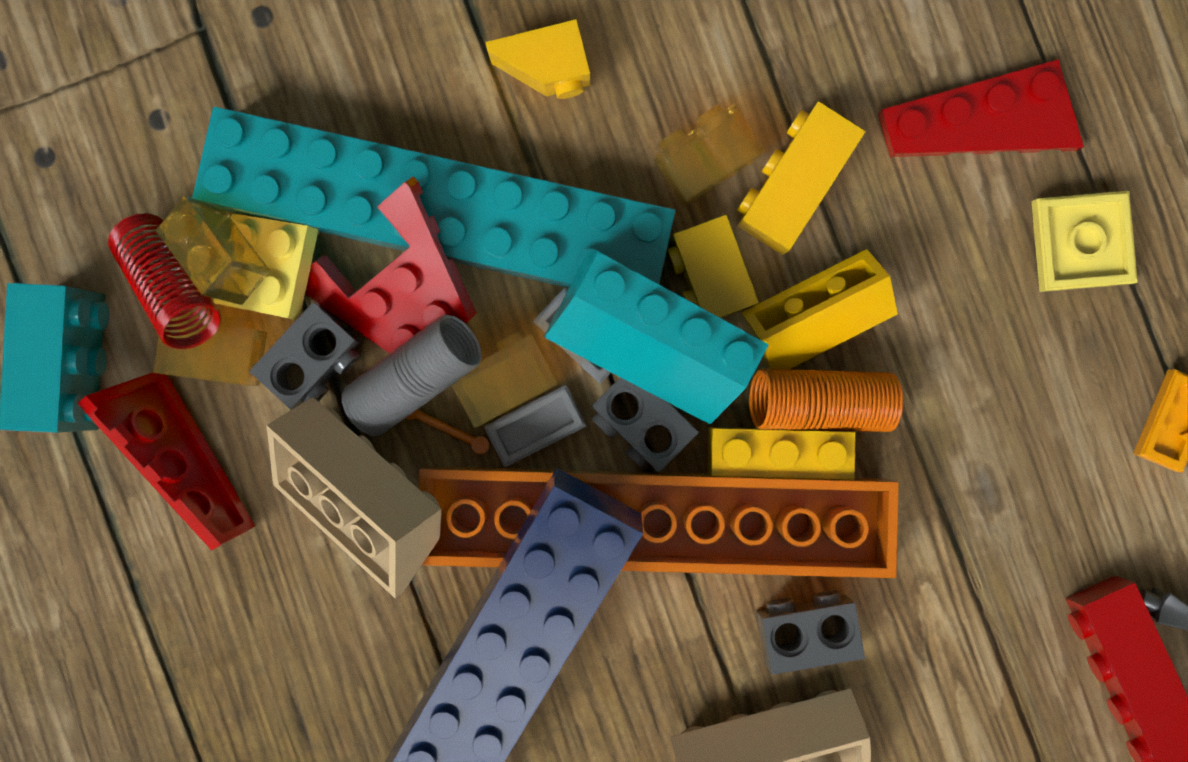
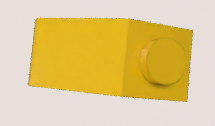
M577 19L485 42L492 65L546 97L556 94L558 99H567L583 93V87L590 86V70Z

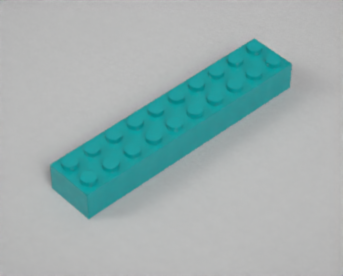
M213 106L192 199L210 208L241 215L307 225L319 229L318 232L406 251L409 248V244L377 206L404 182L414 176L423 191L419 197L428 216H434L440 229L437 237L448 260L453 258L455 263L569 288L588 251H599L657 284L660 282L676 210Z

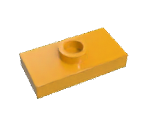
M1171 369L1167 370L1133 454L1179 473H1183L1188 461V374Z

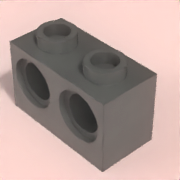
M313 302L249 372L292 410L312 397L319 402L329 390L325 386L327 381L336 372L342 375L353 366L360 357L356 350L364 342L330 311L320 304ZM331 330L336 337V347L332 353L324 356L317 348V339L324 331ZM294 364H298L304 371L303 384L296 390L292 389L286 381V373Z
M621 377L592 405L598 412L592 420L611 439L619 433L631 445L625 453L643 471L651 465L660 472L699 433L667 401ZM621 392L632 394L638 403L635 415L629 419H619L614 416L611 410L612 399ZM662 425L669 431L670 442L662 451H651L645 445V433L652 426Z
M829 590L813 594V601L795 604L793 598L776 599L766 603L767 609L756 610L765 665L770 673L774 675L865 659L856 603L846 595L841 596L838 590ZM831 615L841 616L842 625L840 630L831 636L822 635L821 626L823 621ZM785 623L795 624L797 632L791 642L781 644L775 641V632L779 626Z

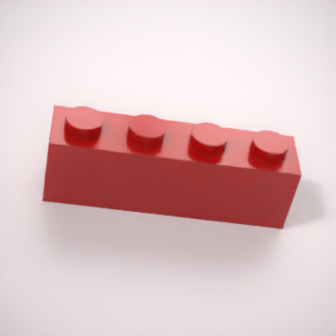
M1113 576L1065 598L1072 612L1068 614L1069 623L1075 634L1081 640H1085L1091 653L1087 657L1088 664L1095 677L1100 682L1105 683L1111 696L1106 700L1108 708L1120 725H1124L1130 737V740L1126 741V746L1135 762H1188V696L1136 583Z

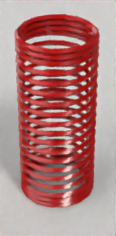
M142 213L124 218L115 225L108 238L110 252L121 268L122 273H124L125 278L147 313L148 318H150L162 342L169 348L179 350L194 348L205 343L220 327L222 319L220 310L206 291L199 276L196 275L195 270H193L192 265L179 247L165 221L157 215ZM149 224L156 225V226L143 227V228H141V229H138V230L132 232V233L129 234L125 239H123V241L121 242L120 246L118 247V245H119L121 239L123 238V236H124L125 234H127L130 230H132V229H134V228H136V227H139V226H141V225H149ZM146 230H158L155 232H147L134 238L125 246L124 250L122 251V248L124 247L125 243L135 234H138ZM152 235H160V236H162V237L149 238V239H146V240H144V241H142V242H139V243H138L136 246H134V247L128 252V254L125 256V254H126V252L128 251L129 247H130L131 245H133L136 241H138V240H140V239H142V238H144V237L152 236ZM160 240L159 243H153L151 245H148L139 250L135 255L131 256L132 253L141 245H144L151 241ZM150 248H153L151 251H149V252H147V253H145V254L140 255V254L143 253L144 251H146V250H148V249H150ZM161 258V259L158 260L157 262L148 265L150 262ZM163 264V265L160 266L159 268H156V269L152 270L153 268H155V267H157V266ZM196 306H199L198 309L189 316L179 319L177 321H170L171 318H177L179 316L185 315L192 309H194ZM203 307H205V310L201 313V315L190 323L177 327L166 326L171 324H179L184 321H187L194 317L196 314H198ZM209 310L208 316L205 318V320L196 327L184 332H168L171 330L184 329L194 325L196 322L201 320ZM212 316V319H211L210 323L208 324V326H207L206 328H204L202 331H200L199 333L195 334V335L189 336V337H187V338H178V339H177V338H173V337H168V336L187 335V334H189V333H192V332H194V331H197L199 328H201L202 326H204V325L207 323V321L210 319V317Z

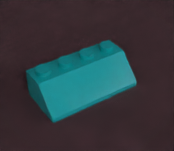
M588 251L544 335L548 340L709 424L746 389L769 344L599 251Z

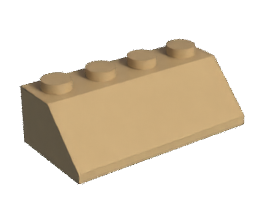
M312 397L267 425L273 485L396 599L404 592L440 539V505L429 492H422L412 484L398 465L395 463L389 464L381 457L366 437L362 435L357 436L350 430L336 411L333 409L327 410Z
M851 688L839 692L835 690L824 691L809 700L794 704L790 702L779 703L764 712L752 715H734L719 724L707 727L693 726L685 729L681 734L670 736L676 762H871L870 736Z

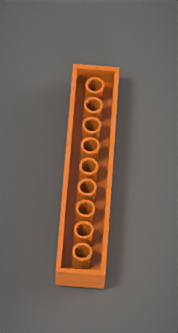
M425 466L419 469L418 489L422 492H429L437 500L441 508L440 539L422 565L499 567L555 469ZM562 470L642 513L643 535L621 571L867 578L897 577L899 482L893 480L855 477L854 480L711 476L708 473Z

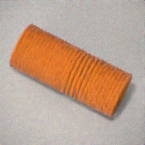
M759 369L754 374L751 382L749 406L752 421L758 429L892 432L902 418L904 395L900 380L894 373Z

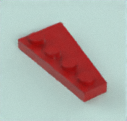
M1059 59L882 109L878 113L890 157L944 156L952 153L993 154L994 152L1012 151L1034 153L1043 150H1061V152L1078 151L1084 148Z
M164 368L86 395L77 403L211 551L256 527Z

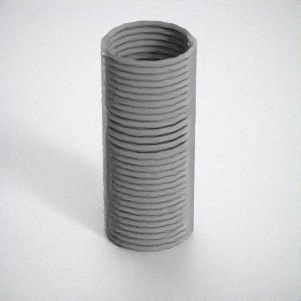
M446 314L439 316L422 331H419L415 336L345 387L342 393V405L347 417L360 431L370 436L382 435L478 367L482 360L479 342L472 330L457 317Z

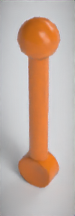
M419 409L405 418L408 420L416 418L471 445L472 450L476 454H484L490 447V442L485 436L474 437Z

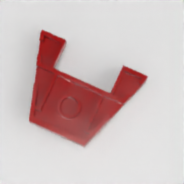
M414 176L404 182L377 206L409 244V248L358 291L354 289L325 254L311 265L305 295L388 353H392L419 331H422V329L435 321V319L439 318V316L444 314L455 316L466 324L477 314L453 258L448 260L437 237L440 229L434 216H428L419 197L423 191Z

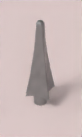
M1155 587L1152 588V593L1144 589L1139 590L1152 620L1159 624L1188 631L1187 604L1173 594H1164Z

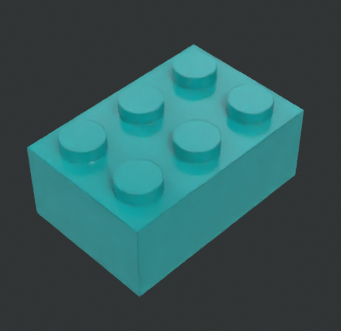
M7 283L0 396V430L52 433L98 430V426L77 403L86 395L100 391V376L104 374L106 369L107 356L102 348L103 330L109 322V308L105 302V294L69 286Z

